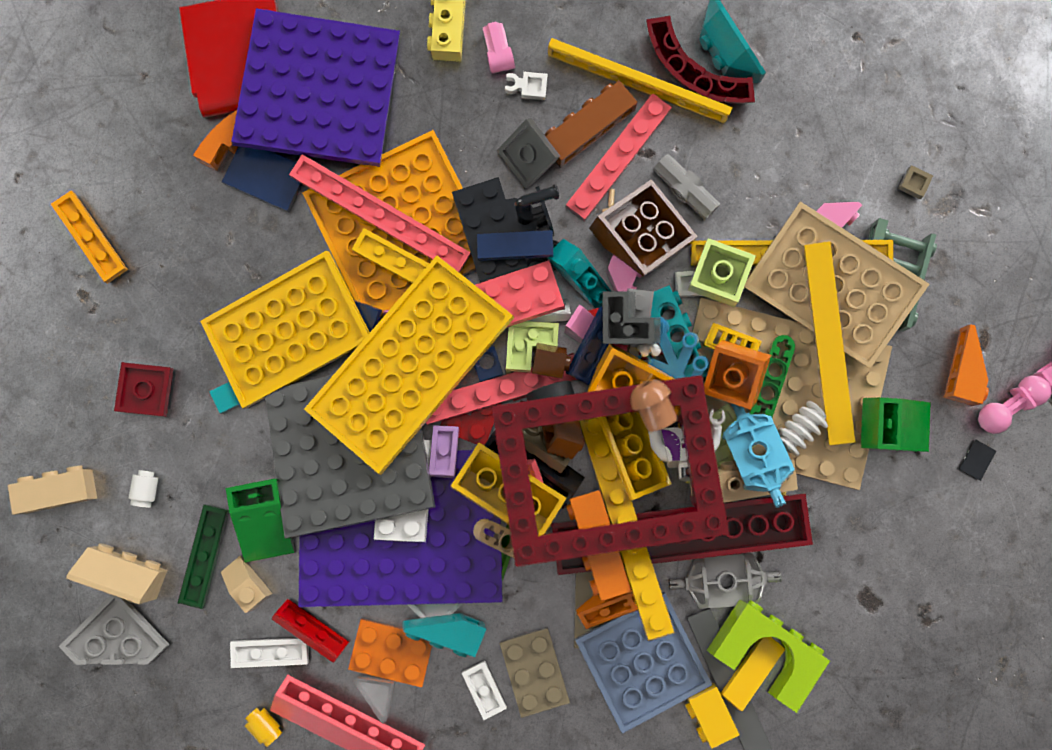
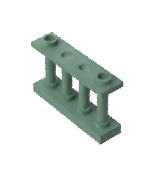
M878 218L873 222L867 240H893V244L919 251L916 265L893 258V261L924 280L930 257H933L937 248V244L934 243L936 234L931 233L921 242L889 232V229H887L888 220ZM919 300L899 327V331H906L916 324L918 319L916 309Z

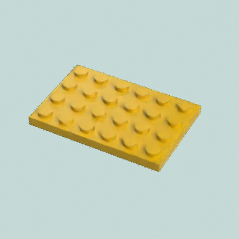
M324 251L200 321L242 409L254 405L265 399V396L300 380L355 350L370 333L329 251Z

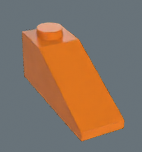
M970 324L960 328L944 398L974 406L983 404V401L988 396L989 388L987 387L988 376L976 326Z
M629 592L603 601L600 600L599 595H593L576 612L584 627L589 629L638 609L633 593Z

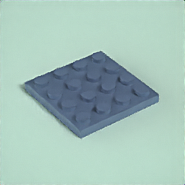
M662 592V596L674 634L648 641L639 612L636 610L607 621L575 638L622 734L712 685L665 592Z

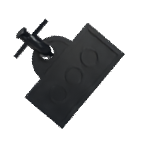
M499 177L452 192L480 283L527 268L528 266L525 258L479 261L477 234L537 231L538 228L546 226L548 230L553 231L554 236L553 226L545 201L559 199V189L555 184L542 190L537 186L535 187L536 192L523 195L519 199L505 198ZM537 203L540 204V206L534 208L531 206Z

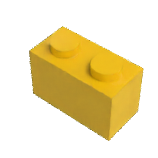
M713 683L710 687L687 698L689 703L685 704L690 718L697 719L700 727L696 728V731L702 743L707 742L711 748H714L739 736L720 692Z

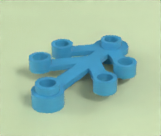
M658 317L661 318V343L659 345L667 363L654 359L649 354L647 356L649 359L648 364L675 379L685 378V369L693 348L699 342V338L693 332L686 333L682 338L683 347L677 359L667 336L669 323L666 319ZM689 335L695 339L693 345H689L686 341ZM698 356L693 360L694 371L692 376L703 375L704 370L709 367L707 357ZM698 359H703L705 361L704 368H699L697 366Z

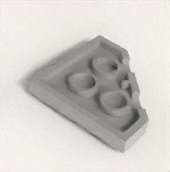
M110 595L58 647L75 665H148L170 644L128 600Z

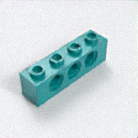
M670 285L654 291L650 317H662L663 313L667 310L675 311L674 317L667 320L669 323L667 336L678 359L683 343L682 341L673 342L672 336L676 332L690 333L688 327H691L692 324L687 312L682 314L679 305L683 303L678 291L672 292ZM689 335L686 341L689 345H693L695 339ZM700 342L693 348L691 355L694 356V359L700 356L697 351L702 348ZM698 359L697 366L699 368H704L705 361L703 359ZM693 362L687 365L684 372L685 377L692 376L694 371ZM709 367L704 370L702 375L703 382L706 381Z

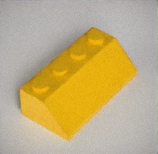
M625 413L609 418V416L598 417L630 501L672 484L663 461L659 459L650 446L649 433L640 413Z
M478 443L453 481L451 488L509 525L499 455ZM529 475L538 536L544 535L566 500V497Z

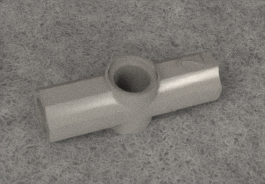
M669 154L664 156L653 168V171L670 186L673 195L682 203L690 205L704 220L719 207L720 203L703 187L700 178L692 171H686Z

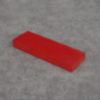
M289 599L283 603L272 617L274 622L332 663L337 660L349 643V641Z

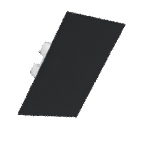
M975 439L960 470L981 481L996 450Z

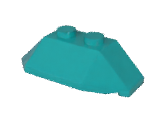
M709 0L699 36L703 49L709 51L713 57L712 61L715 68L721 70L724 76L732 78L752 77L753 83H760L766 71L759 63L721 1Z

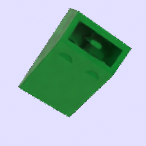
M884 397L863 398L861 448L929 452L931 402Z
M277 478L225 488L229 513L245 563L295 553L293 538L286 539L284 537Z

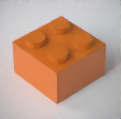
M722 340L714 349L704 384L705 395L751 410L757 403L771 355Z

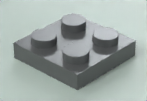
M532 118L526 119L497 150L525 188L531 187L560 157Z

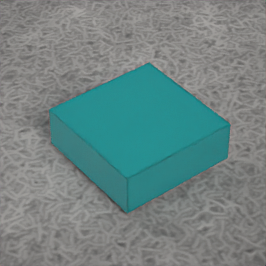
M230 382L209 391L220 414L240 406Z

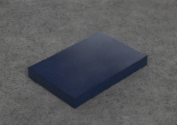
M238 147L222 180L224 185L288 213L302 186L300 182L294 180L289 175L296 162L271 151Z

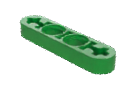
M788 335L776 337L771 342L767 353L771 355L761 390L763 387H770L774 392V396L769 401L764 400L761 397L760 391L757 400L762 405H770V408L766 407L763 409L762 414L772 418L795 351L794 340ZM785 341V346L788 347V350L782 352L781 359L772 358L773 355L775 357L779 355L780 347L777 344ZM776 363L781 367L780 376L773 377L768 371L770 364ZM756 403L751 410L749 409L748 413L750 415L759 413L762 406Z

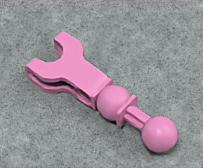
M1052 361L1033 375L1022 379L1017 388L1010 390L1013 397L1003 404L989 403L985 405L978 415L980 427L986 432L1000 434L1009 428L1012 423V415L1019 410H1031L1046 403L1052 394Z

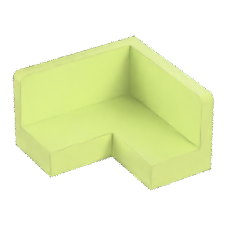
M525 321L508 327L506 374H510L511 371L531 373L532 348H536L537 343L558 346L559 323Z

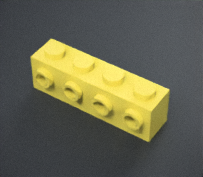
M431 0V5H434V13L429 14V28H432V36H428L427 50L431 51L433 60L461 62L466 0Z

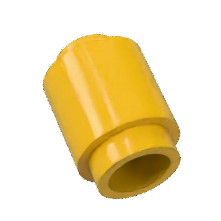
M256 708L245 718L248 723L244 727L260 745L263 743L268 747L283 733L279 729V723L265 708L261 711Z

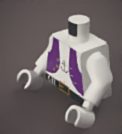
M711 409L709 418L712 422L710 425L716 451L720 445L722 432L720 424L725 420V412L722 410V417L714 419L712 416L713 409ZM675 421L664 429L654 432L648 431L650 446L659 459L666 462L668 468H679V480L690 481L689 474L686 475V469H688L686 453L681 445L684 443L681 423Z

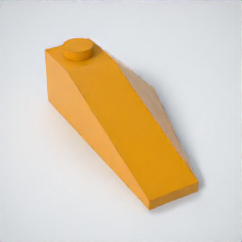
M609 344L597 365L587 392L638 385L649 380L665 381L675 378L627 351ZM680 405L673 406L676 415L680 410Z

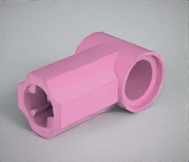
M497 22L488 23L487 26L483 27V34L488 50L487 58L491 74L515 69L511 47H508L503 24Z

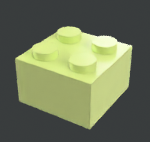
M708 238L688 291L735 307L739 302L756 255Z

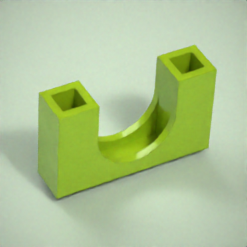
M739 600L707 651L735 670L754 642L764 637L778 638L786 649L785 663L768 693L797 713L830 660L823 656L824 650L811 642L808 646L802 642L804 636L792 628L789 632L782 628L784 622L772 614L769 617L761 613L763 608L752 600L748 604Z

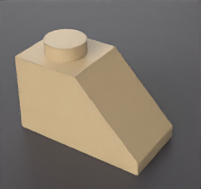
M241 555L221 571L229 594L245 613L253 611L273 594L247 562L245 563Z

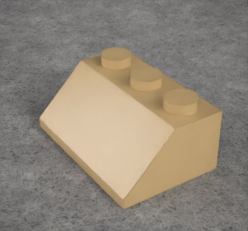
M99 543L98 546L87 547L66 577V579L137 604H142L157 599L167 570L160 568L161 564L151 560L142 562L136 560L137 555L129 552L119 554L113 551L114 547Z

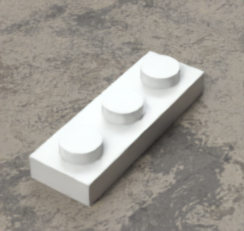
M298 638L231 641V668L305 665L309 663V646Z

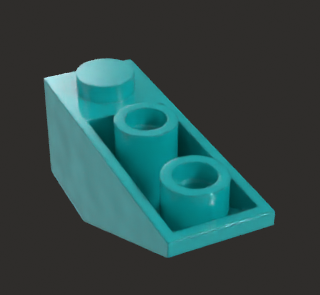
M562 239L553 248L554 257L547 258L556 270L594 309L603 306V292H612L582 250L567 240Z
M461 613L405 620L402 622L403 632L406 633L407 637L417 641L420 638L430 641V645L439 649L444 647L453 649V653L461 657H467V655L476 656L487 630L483 621Z

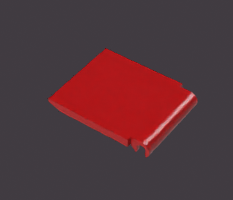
M214 0L179 7L192 95L198 98L199 109L203 118L231 113L238 109L256 8L278 12L276 0Z

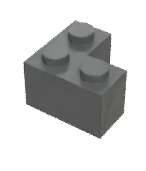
M603 292V344L661 343V318L636 317V292Z

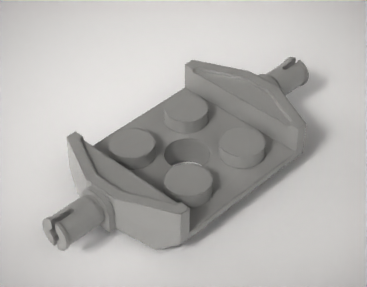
M753 553L692 559L684 579H669V584H676L669 585V589H685L690 593L699 609L736 606L739 600L747 604L752 600L758 604L762 597L764 585H767L768 582H782L781 577H775L782 576L781 571H763ZM730 574L733 578V584L730 588L725 589L721 586L720 579L723 575Z

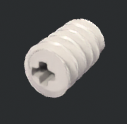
M807 401V407L799 409L800 414L792 416L793 421L788 420L785 422L786 429L782 427L778 429L786 451L796 456L799 455L797 446L803 449L807 448L803 441L804 439L810 442L814 441L810 433L814 432L820 435L821 431L818 426L828 427L825 421V413L812 401Z

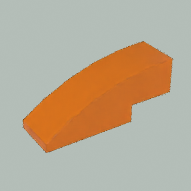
M237 110L223 119L201 142L193 154L201 164L217 171L228 151L236 153L239 146H233L231 141Z

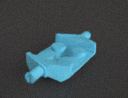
M731 404L737 418L723 432L722 438L726 440L743 479L744 490L768 492L776 508L785 505L786 502L779 489L793 474L795 469L772 417L765 414L750 415L745 412L744 407ZM757 444L762 445L766 449V454L758 456L753 453L752 447Z

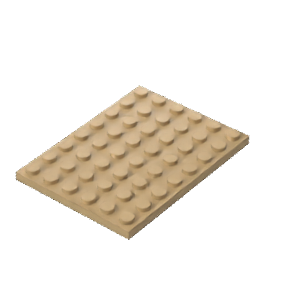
M705 298L699 299L691 332L697 334L702 347L697 351L700 356L708 358L709 366L714 350L703 346L712 323L762 341L758 351L766 354L771 342L776 337L788 335L794 340L795 351L772 418L777 431L781 427L786 429L785 422L788 420L793 421L792 416L800 414L799 409L807 407V401L814 402L824 412L814 332L799 322L737 306L732 307ZM719 331L713 341L714 344H718L722 335ZM727 335L725 341L730 342L731 337ZM736 340L735 344L740 345L741 341ZM785 341L777 344L780 347L779 355L776 357L773 355L772 358L781 359L782 352L788 350V347L785 346ZM886 345L871 368L866 367L844 352L855 443L829 445L827 429L819 425L820 435L814 432L810 433L814 439L813 442L807 439L803 440L807 447L806 449L797 446L798 456L788 453L789 457L795 461L797 475L860 490L869 448H861L863 398L881 397L892 346ZM693 355L690 356V359H689L687 365H689V364H691V363L693 362V360H694V356H693ZM772 363L768 371L771 376L778 377L781 374V367L776 363ZM763 387L761 397L767 401L771 400L774 396L773 390L770 387ZM705 395L708 414L711 409L714 412L729 403ZM757 401V405L762 407L760 412L756 414H762L763 409L766 407L770 408V405H762ZM757 444L752 448L753 453L758 456L766 454V449L762 445Z

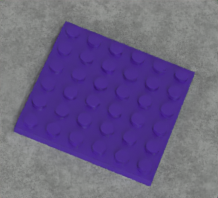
M256 8L231 141L233 146L294 155L303 154L308 157L380 167L400 31Z

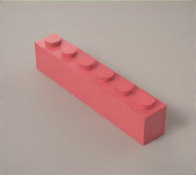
M289 675L286 676L276 692L270 709L271 712L346 750H423L425 744Z

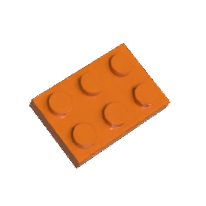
M362 618L360 619L348 670L422 688L432 645L429 644L430 641L422 638L417 641L407 637L401 627Z

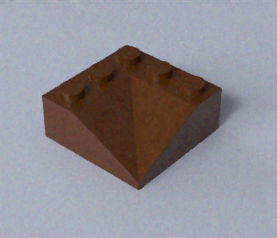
M652 179L598 215L589 227L590 231L605 249L643 277L677 256L698 237Z

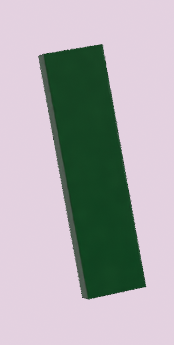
M203 504L178 604L199 609L205 607L229 515L228 509Z

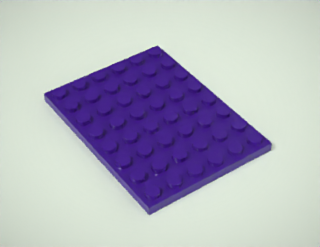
M457 450L455 478L474 450ZM431 477L436 508L428 509L426 542L374 540L375 521L299 536L298 607L503 602L502 552L478 541L473 532L475 524L481 519H489L500 525L501 520L453 490L451 485L455 478ZM487 528L484 529L485 534L494 537V532Z

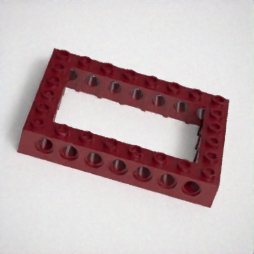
M702 375L660 381L671 391L668 398L672 407L680 405L677 421L681 423L684 441L681 445L682 449H685L688 465L686 475L689 474L692 489L690 498L692 505L697 508L696 512L677 513L676 515L651 517L650 519L626 521L539 536L522 429H537L540 426L552 424L563 425L564 423L578 420L585 422L593 418L605 416L612 418L616 415L632 412L638 414L639 411L633 410L630 402L631 393L638 385L492 406L515 567L729 534Z

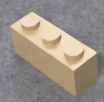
M82 465L66 468V473L58 474V471L42 473V478L34 479L33 476L17 478V483L8 485L12 515L28 514L97 499L93 470L83 469Z

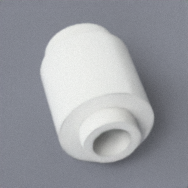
M139 470L138 475H132L128 497L131 499L130 505L151 507V503L155 501L158 477H154V472Z

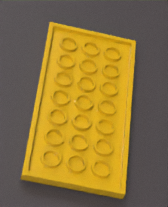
M436 255L304 410L373 470L382 475L510 324L514 316Z

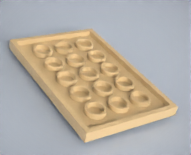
M800 201L748 277L744 287L814 332L804 245L830 241L844 352L866 367L871 368L930 284Z

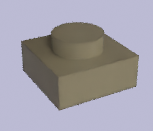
M911 165L907 169L898 189L921 199L924 197L933 175Z

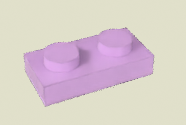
M433 425L429 465L430 477L455 478L459 427Z

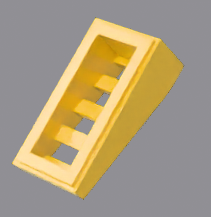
M712 323L703 346L714 350L717 344H714L713 341L718 331L722 333L719 342L726 340L728 335L731 337V343L735 344L736 340L741 341L740 346L745 347L748 344L750 349L758 351L762 341Z

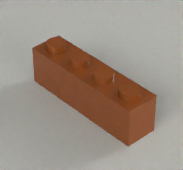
M620 80L614 85L612 83L606 85L601 90V95L595 99L593 97L588 99L582 105L580 111L576 114L574 112L570 113L564 118L563 124L557 128L555 126L550 128L544 134L560 155L555 161L560 168L636 110L638 102Z

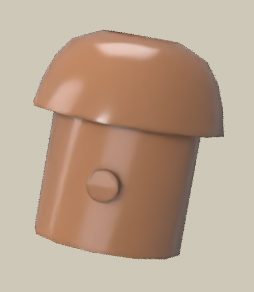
M649 380L639 384L632 391L630 397L632 409L639 411L649 432L664 429L677 420V415L668 398L671 391L664 383L658 380Z

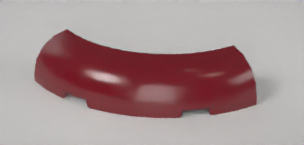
M671 16L646 19L651 43L658 58L670 74L682 85L699 95L719 102L734 104L755 103L752 77L732 78L722 75L718 76L706 71L704 67L697 64L692 58H689L682 49L675 35Z

